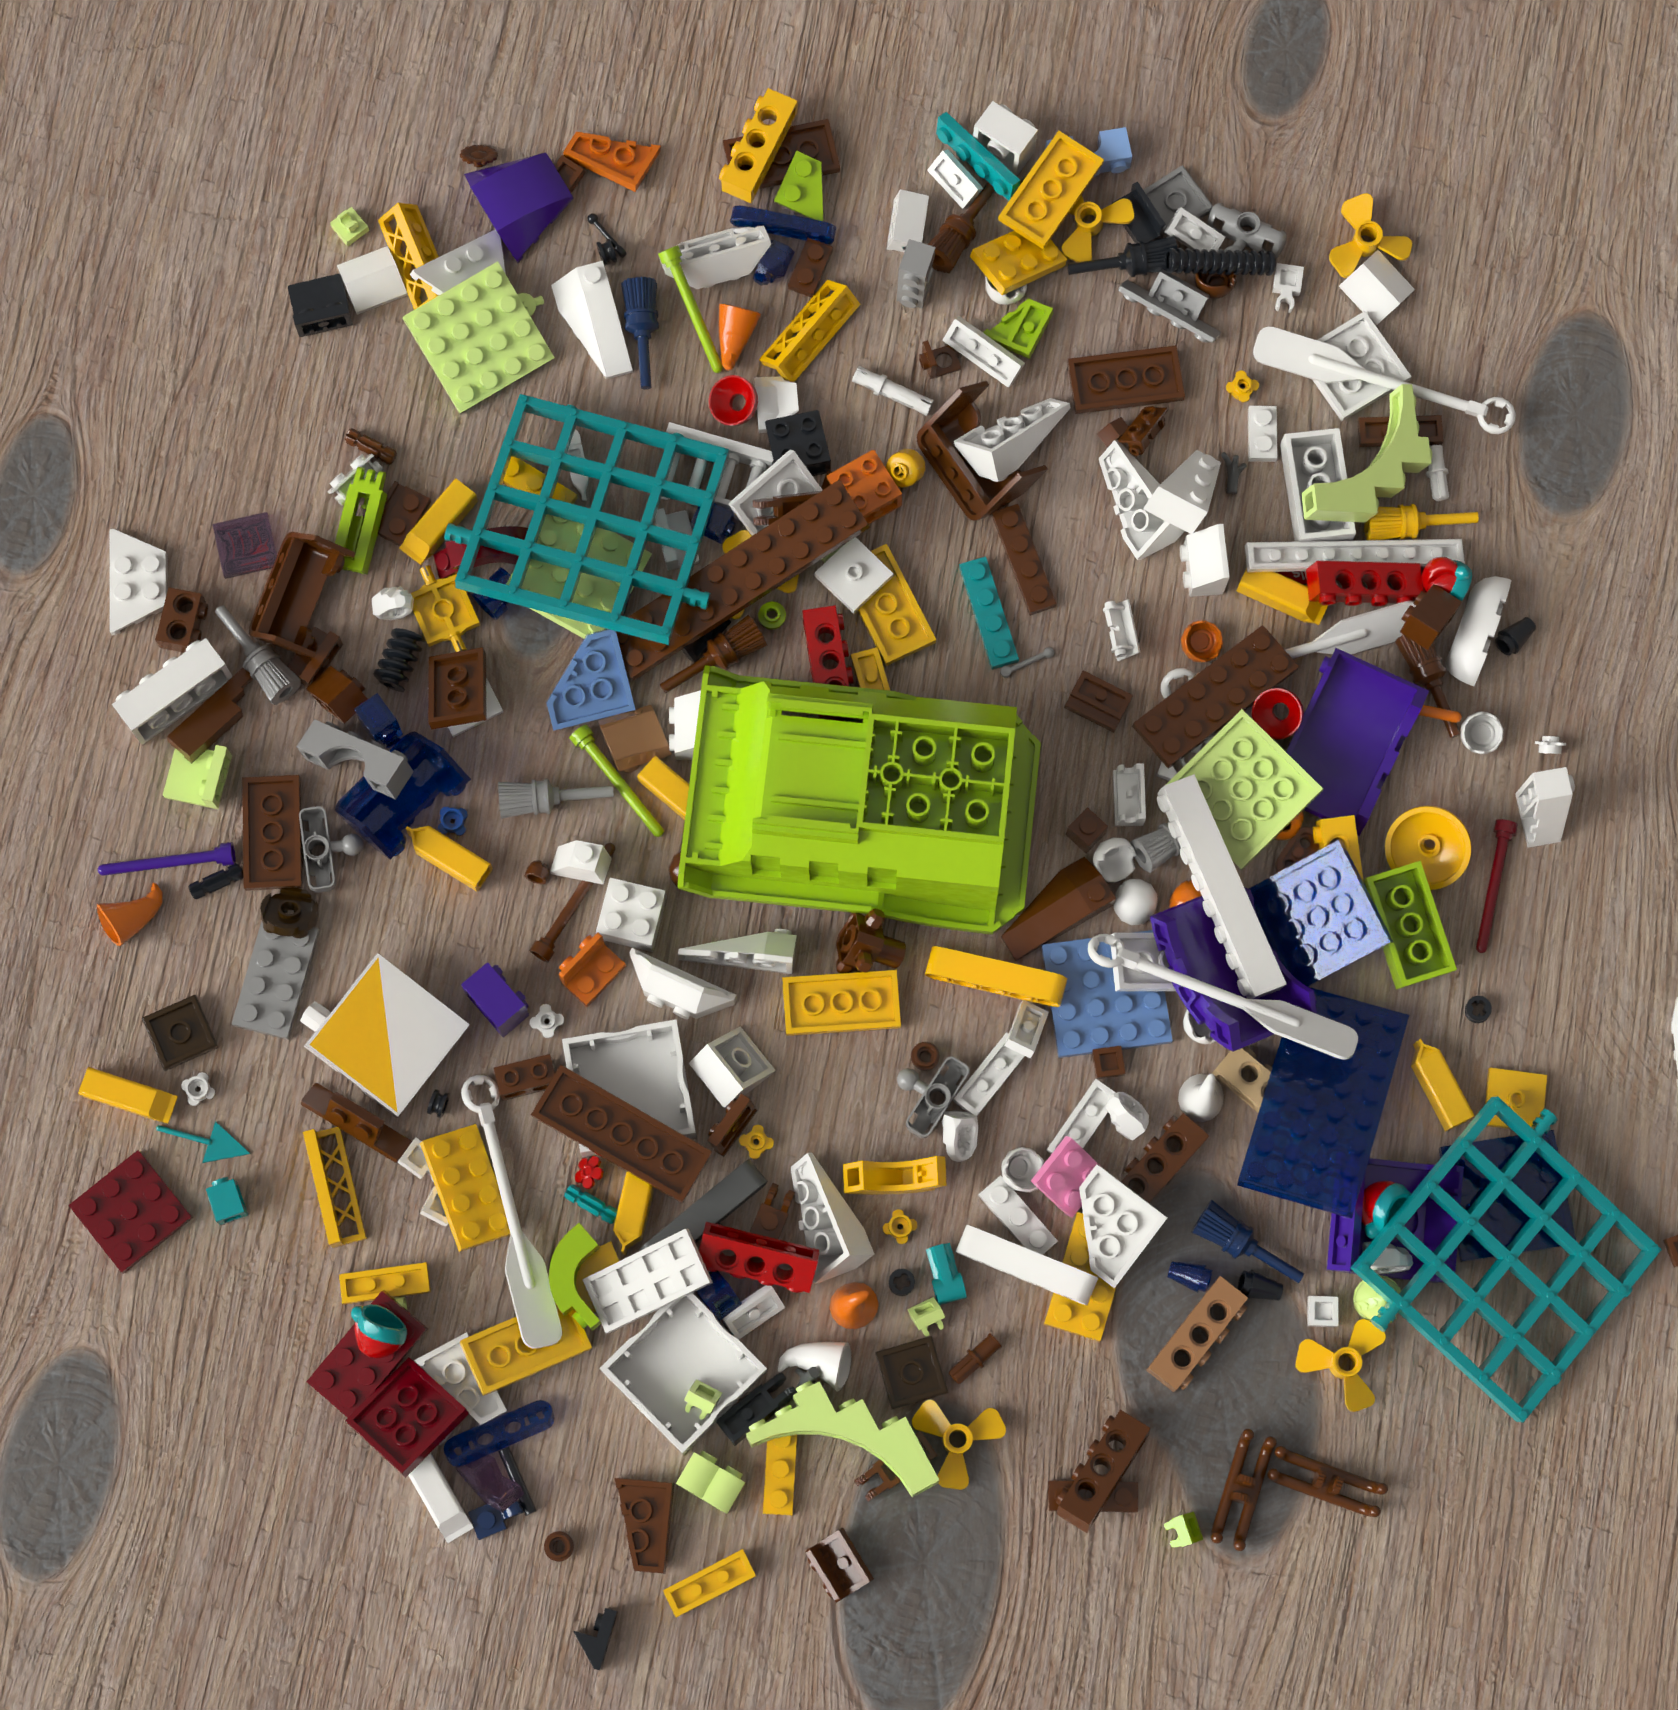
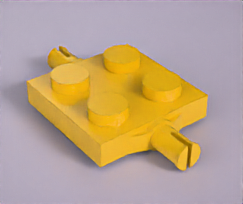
M430 565L425 566L429 576H427L424 567H422L419 571L425 584L419 590L412 592L411 595L414 598L413 613L428 647L451 640L455 652L460 651L458 643L462 651L467 650L461 636L466 631L481 625L466 591L457 589L455 586L457 574L445 579H435Z

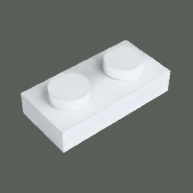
M943 150L928 169V172L962 209L968 208L983 190V187L949 150Z
M1182 207L1177 209L1164 231L1170 236L1174 235L1177 241L1192 251L1193 249H1199L1201 252L1202 249H1207L1209 252L1211 249H1215L1217 252L1225 239V236Z
M1249 406L1248 461L1276 462L1277 406Z
M1023 1000L1019 1005L1004 1046L1031 1058L1035 1052L1049 1012Z
M764 1285L722 1314L721 1318L731 1334L739 1340L783 1310L785 1306L774 1288Z

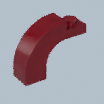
M505 526L488 528L486 530L525 540L528 528ZM448 541L445 543L446 548L433 554L439 579H445L458 573L467 547L466 544ZM480 546L473 568L490 563L516 564L519 556Z

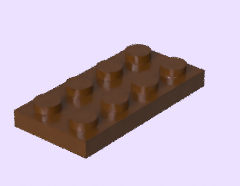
M829 119L791 126L759 189L781 185L796 151L820 161L822 176L839 173L840 164ZM743 136L723 140L727 165H729L732 159L731 151L736 141L741 142ZM754 142L751 144V146L755 148H759L764 145L761 142ZM742 165L739 168L747 171L752 167L750 165Z
M1177 345L1069 358L1067 361L1075 414L1184 401L1185 399Z
M299 775L242 777L243 875L245 891L282 889L286 887L303 888L302 836L299 813L301 811V777Z

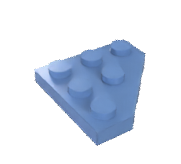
M604 629L585 636L546 701L553 731L636 710L616 631Z

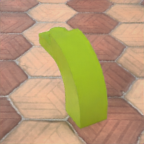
M578 1223L561 1239L553 1253L549 1268V1283L554 1301L563 1315L566 1316L574 1309L576 1313L572 1316L583 1329L589 1326L593 1331L602 1323L580 1298L576 1288V1277L581 1265L600 1247L583 1226Z

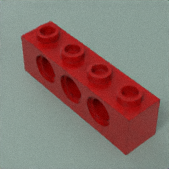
M1316 561L1306 569L1309 602H1320V605H1333L1336 602H1345L1347 606L1371 603L1372 606L1378 607L1388 603L1398 604L1405 601H1415L1423 590L1420 563ZM1336 580L1340 582L1342 588L1337 585ZM1362 581L1366 583L1368 589L1363 586ZM1388 582L1392 584L1393 589L1389 587Z
M836 605L802 610L813 683L849 686V684L853 683V674L851 667H846L844 657H849L847 640H841L840 631L845 630L842 613L837 614ZM823 633H829L834 639L831 642L824 643L818 637ZM827 660H834L838 666L830 670L826 669L823 663ZM818 715L819 719L836 721L853 720V718Z
M706 1222L698 1251L707 1271L715 1272L719 1270L730 1273L735 1278L744 1279L747 1277L758 1280L763 1285L773 1286L775 1284L786 1287L795 1293H810L820 1250ZM726 1249L732 1250L735 1255L727 1256L722 1251ZM760 1257L763 1259V1262L755 1263L750 1258ZM788 1264L792 1269L783 1270L779 1265Z

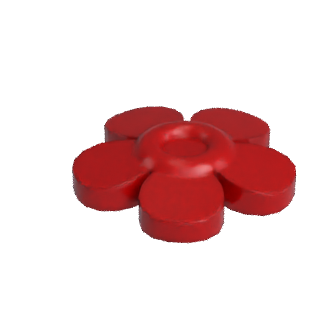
M592 1156L590 1159H581L578 1164V1168L581 1170L576 1172L575 1181L580 1184L582 1183L586 1189L593 1188L595 1184L594 1179L600 1180L604 1174L603 1169L599 1168L601 1159L597 1156Z

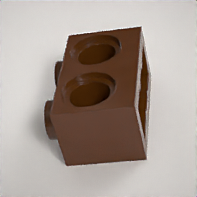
M168 587L155 638L160 648L185 653L186 648L191 643L197 640L201 641L202 631L199 630L201 620H205L208 614V604L201 593ZM193 604L191 611L187 613L180 612L183 605ZM177 631H187L182 639H174Z
M550 1054L494 1067L502 1101L545 1091L556 1073Z

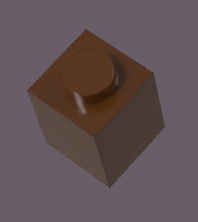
M1087 807L1068 826L1066 836L1087 854L1106 834L1108 825Z

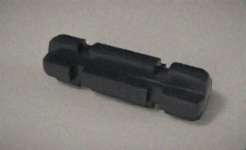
M235 863L227 867L228 870L226 871L222 869L202 878V882L196 881L191 883L188 887L192 897L199 899L205 896L206 892L212 893L230 885L232 880L236 882L243 879L244 875L241 866Z

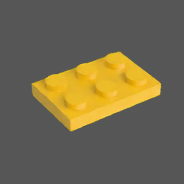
M1015 231L972 249L970 254L971 259L1001 295L1065 267L1068 260L1051 239L1045 248L1042 249Z

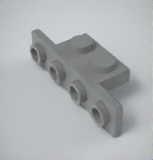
M1164 269L1159 272L1150 292L1129 280L1124 281L1118 289L1127 300L1134 303L1139 302L1147 306V310L1157 316L1163 315L1170 319L1171 324L1179 329L1186 328L1195 333L1194 336L1202 342L1214 343L1221 334L1219 330L1198 319L1210 295L1168 273Z

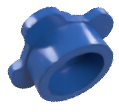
M443 807L440 810L441 823L438 825L439 832L442 834L448 832L455 833L457 836H462L466 832L464 822L468 817L467 811L463 808ZM451 819H455L454 824L450 823Z

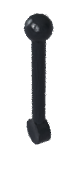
M589 214L587 221L590 224H594L606 239L611 240L613 247L621 258L627 255L626 251L622 246H619L598 222L597 215Z

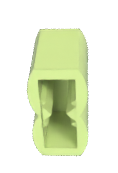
M703 1450L700 1455L694 1452L676 1484L728 1514L745 1484L741 1480L743 1474L730 1466H727L725 1470L715 1465L717 1459Z

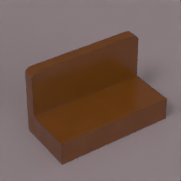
M313 627L312 636H314V641L310 650L316 652L315 657L296 653L287 666L301 679V684L306 687L313 683L328 668L343 645L340 636L331 631L327 634L319 628Z

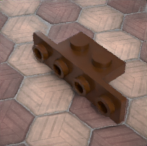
M315 1083L301 1100L302 1106L395 1163H398V1160L412 1142L407 1137L385 1125L384 1120L338 1092L333 1093L318 1083Z

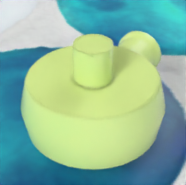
M518 293L530 317L534 314L536 306L544 304L542 296L533 298L530 294Z

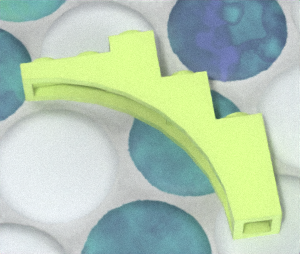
M1402 384L1389 394L1390 417L1387 434L1380 451L1363 472L1337 482L1314 483L1301 493L1304 520L1365 523L1378 513L1379 501L1377 497L1392 498L1405 488L1406 477L1404 472L1419 473L1431 464L1432 450L1429 447V438L1418 437L1419 423L1416 420V397L1413 395L1412 384Z
M808 1381L797 1387V1393L793 1395V1400L797 1407L792 1409L791 1405L780 1409L775 1413L777 1416L775 1419L767 1423L765 1419H762L749 1426L750 1432L746 1433V1438L752 1448L772 1439L791 1435H823L845 1440L864 1448L883 1461L899 1477L912 1498L937 1485L940 1481L906 1417L899 1420L895 1416L881 1424L883 1429L879 1431L863 1399L856 1402L853 1398L839 1406L840 1411L836 1413L820 1381L815 1384L812 1381Z

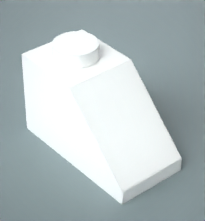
M576 840L558 846L550 873L552 875L604 884L612 858L603 845Z

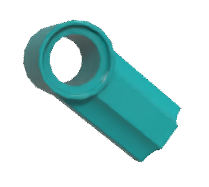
M950 1243L926 1249L937 1303L942 1305L967 1298L961 1273L957 1271Z

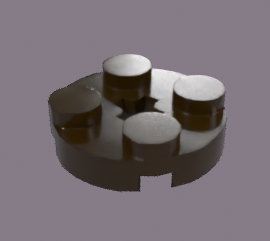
M294 887L282 888L280 893L273 896L272 893L268 894L263 899L260 907L264 930L267 933H274L280 936L304 938L308 935L309 930L316 925L319 917L317 901L315 903L312 900L309 892ZM289 910H294L293 914H286Z

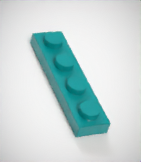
M947 112L940 115L936 134L940 141L948 144L962 161H966L974 168L979 177L984 178L993 186L997 194L1003 195L1009 201L1020 186L1021 180Z
M982 557L959 564L961 576L991 669L1018 663L1019 657L987 558Z

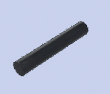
M506 1447L498 1451L525 1515L536 1512L537 1510L510 1448Z

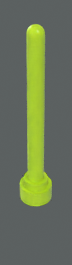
M676 245L658 253L662 264L665 263L667 268L670 267L712 370L715 373H720L723 370L721 360L680 265L682 253L679 246Z
M587 724L578 728L569 737L576 747H580L582 750L585 749L652 834L655 837H661L664 833L663 828L594 743L593 731Z

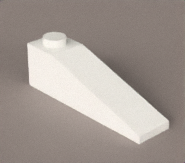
M775 929L774 932L758 933L680 948L678 957L679 960L792 974L797 935H791L792 932L790 930Z

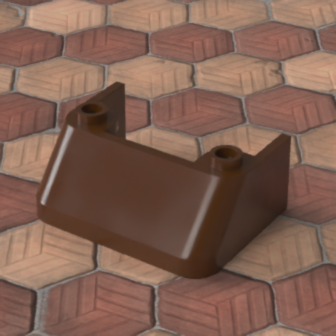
M987 381L959 388L917 434L918 447L964 514L973 521L986 518L1023 495L1048 470L1046 465L1023 472L1017 469L1009 474L1005 480L995 482L979 476L955 447L954 441L979 427L981 423V413L974 401L989 386Z
M289 532L282 542L251 620L249 635L299 655L314 658L316 652L310 650L314 636H312V630L308 628V624L326 578L342 570L345 563L344 556L354 558L356 552L317 535Z

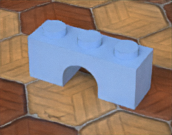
M1126 127L1099 131L1098 150L1094 153L1103 158L1104 163L1094 177L1100 173L1110 171L1112 173H1121L1130 168L1132 152ZM1046 140L1045 149L1047 148L1051 140Z

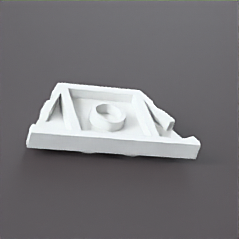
M495 229L414 269L410 275L416 281L419 278L433 287L431 291L439 296L497 261L505 272L501 237Z
M110 529L111 635H117L121 633L120 630L133 623L138 624L146 620L149 615L163 611L168 591V555L164 550L115 529Z

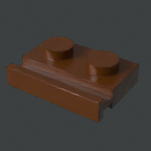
M394 481L387 493L378 535L401 546L407 534L425 514L431 503L430 498Z
M1083 670L1064 708L1114 733L1133 695Z
M742 1093L738 1099L735 1098L729 1103L725 1111L727 1113L720 1123L716 1122L708 1134L709 1138L707 1141L714 1151L723 1157L758 1111L755 1109L752 1101Z

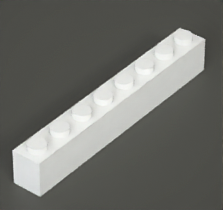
M1193 774L1164 785L1157 793L1158 806L1163 813L1166 812L1170 821L1168 823L1169 831L1173 838H1177L1181 846V858L1186 865H1189L1193 874L1191 875L1193 886L1197 891L1200 890L1204 899V911L1208 917H1212L1216 926L1214 933L1218 942L1223 943L1226 949V961L1229 967L1235 970L1239 979L1237 985L1240 993L1246 996L1247 999H1258L1280 990L1287 985L1195 775Z

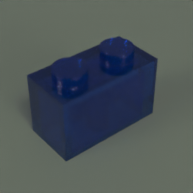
M378 693L354 709L361 725L373 741L378 742L387 749L400 741V736L403 733L399 723Z

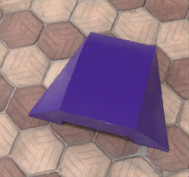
M547 153L464 174L470 188L517 263L522 260L523 254L532 243L535 244L539 240L538 236L549 224H552L574 199Z

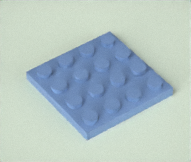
M1153 930L1133 932V933H1153ZM1092 938L1043 944L1041 946L1045 971L1057 973L1068 978L1061 1006H1050L1058 1058L1092 1054L1093 1049L1121 1046L1122 1050L1173 1042L1165 991H1115L1113 968L1102 967L1089 956L1088 943ZM1099 942L1100 944L1096 951L1098 955H1103L1112 960L1111 945Z

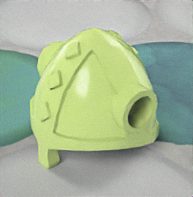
M1379 1275L1398 1294L1401 1292L1400 1287H1398L1395 1281L1387 1276ZM1363 1280L1354 1290V1308L1361 1317L1368 1321L1374 1315H1378V1310L1381 1306L1384 1307L1387 1304Z

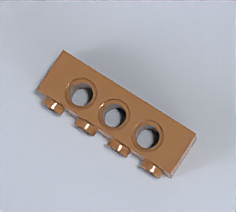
M1219 1276L1146 1371L1172 1392H1175L1179 1387L1184 1390L1194 1378L1190 1372L1197 1364L1202 1367L1212 1353L1208 1349L1214 1341L1220 1344L1230 1330L1226 1328L1232 1318L1238 1321L1248 1307L1244 1303L1248 1297L1223 1277ZM1217 1305L1224 1310L1223 1320L1217 1321L1211 1317V1306ZM1200 1328L1205 1331L1207 1336L1205 1343L1199 1344L1193 1340V1329ZM1177 1351H1183L1188 1355L1189 1363L1187 1366L1180 1367L1175 1363L1174 1354Z

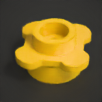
M1243 370L1237 371L1234 380L1226 385L1227 392L1231 393L1240 402H1247L1252 392L1259 388L1258 381L1250 379Z
M754 1125L752 1131L747 1135H741L739 1138L740 1145L746 1147L749 1157L752 1159L760 1158V1155L766 1149H772L774 1145L773 1139L766 1136L761 1125ZM758 1139L759 1144H754V1140Z
M900 1209L893 1211L889 1223L883 1225V1232L896 1238L898 1244L907 1243L911 1231L917 1229V1221L904 1215V1212ZM899 1224L903 1225L901 1230L897 1228Z

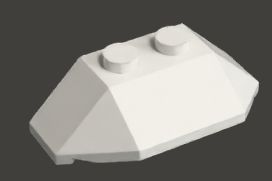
M764 226L727 229L679 243L678 246L682 253L680 265L689 286L695 289L709 288L718 283L737 280L743 276L750 275L770 247L771 241ZM665 263L662 264L665 274L674 278L670 267L667 268Z
M631 948L629 952L644 996L648 997L647 1001L660 1008L663 1005L669 1006L674 1009L673 1013L681 1018L688 1020L691 1016L698 1019L733 1006L737 1001L736 994L634 948Z

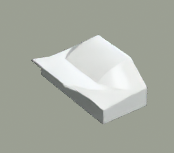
M782 376L754 378V385L758 395L759 433H767L765 427L766 420L794 415L799 411L797 385L795 382L784 380Z

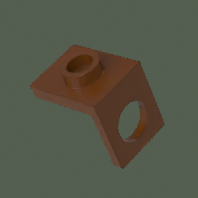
M928 340L922 343V354H919V361L922 369L927 370L930 379L961 370V365L954 348L947 345L931 350ZM941 354H947L951 357L952 364L949 367L942 368L937 365L936 358Z

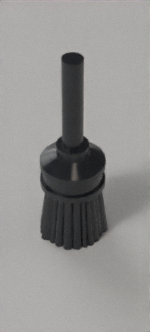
M1174 235L1143 243V241H1138V243L1134 244L1127 243L1124 252L1118 253L1117 257L1067 264L1068 275L1118 267L1120 270H1126L1131 277L1136 275L1144 276L1147 275V272H1160L1162 269L1167 271L1165 267L1166 253L1169 248H1174L1176 251L1177 243Z

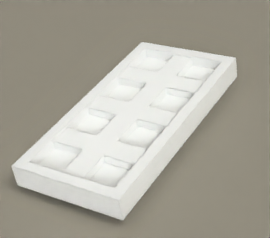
M684 1229L582 1279L605 1333H611L713 1283L689 1229Z

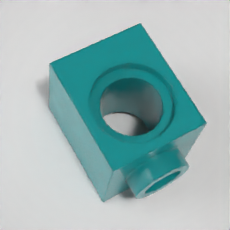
M224 1177L213 1181L212 1187L206 1188L217 1223L223 1225L248 1216L237 1181Z

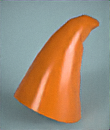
M719 304L720 355L722 366L725 370L731 371L735 367L740 354L762 315L761 313L729 304Z
M154 882L151 886V892L146 897L129 902L97 903L99 920L110 940L117 946H121L144 928L162 905L163 892Z
M853 1282L844 1284L835 1291L831 1297L829 1308L832 1318L838 1325L846 1329H858L865 1327L873 1320L879 1303L871 1287L864 1283Z

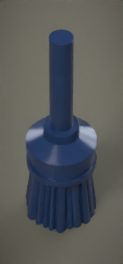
M650 277L627 278V280L621 283L626 308L624 313V319L626 320L625 330L634 334V339L638 341L641 389L647 390L652 388L648 340L651 339V333L659 329V322L657 321L658 311L656 310L657 283L654 278Z
M1213 1200L1207 1204L1191 1231L1204 1239L1222 1246L1221 1251L1231 1254L1234 1259L1243 1254L1248 1257L1253 1255L1297 1283L1302 1280L1305 1274L1257 1245L1259 1241L1254 1239V1228L1247 1226L1240 1219L1239 1221L1236 1220Z

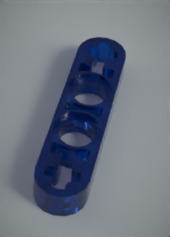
M741 205L733 207L730 223L736 227L755 228L757 226H764L769 234L807 241V238H811L825 244H832L836 234V227L825 221Z
M543 1400L534 1401L448 1439L444 1445V1454L447 1461L453 1466H464L547 1430L552 1426L555 1419L552 1406ZM542 1411L544 1418L539 1420L536 1414ZM525 1417H527L528 1421L530 1422V1425L528 1426L526 1425L524 1419ZM511 1422L521 1424L520 1429L514 1433L506 1432V1426ZM483 1434L494 1436L493 1440L487 1445L478 1443V1439ZM470 1441H472L475 1449L471 1450V1447L468 1443ZM460 1447L462 1454L456 1455L455 1448Z

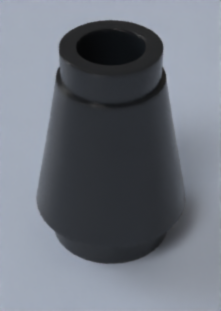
M1525 617L1499 631L1498 637L1495 639L1497 648L1508 656L1518 653L1536 630V625L1530 618Z
M1250 1270L1249 1272L1243 1271L1241 1273L1238 1290L1248 1298L1274 1299L1279 1301L1283 1293V1284L1254 1270Z

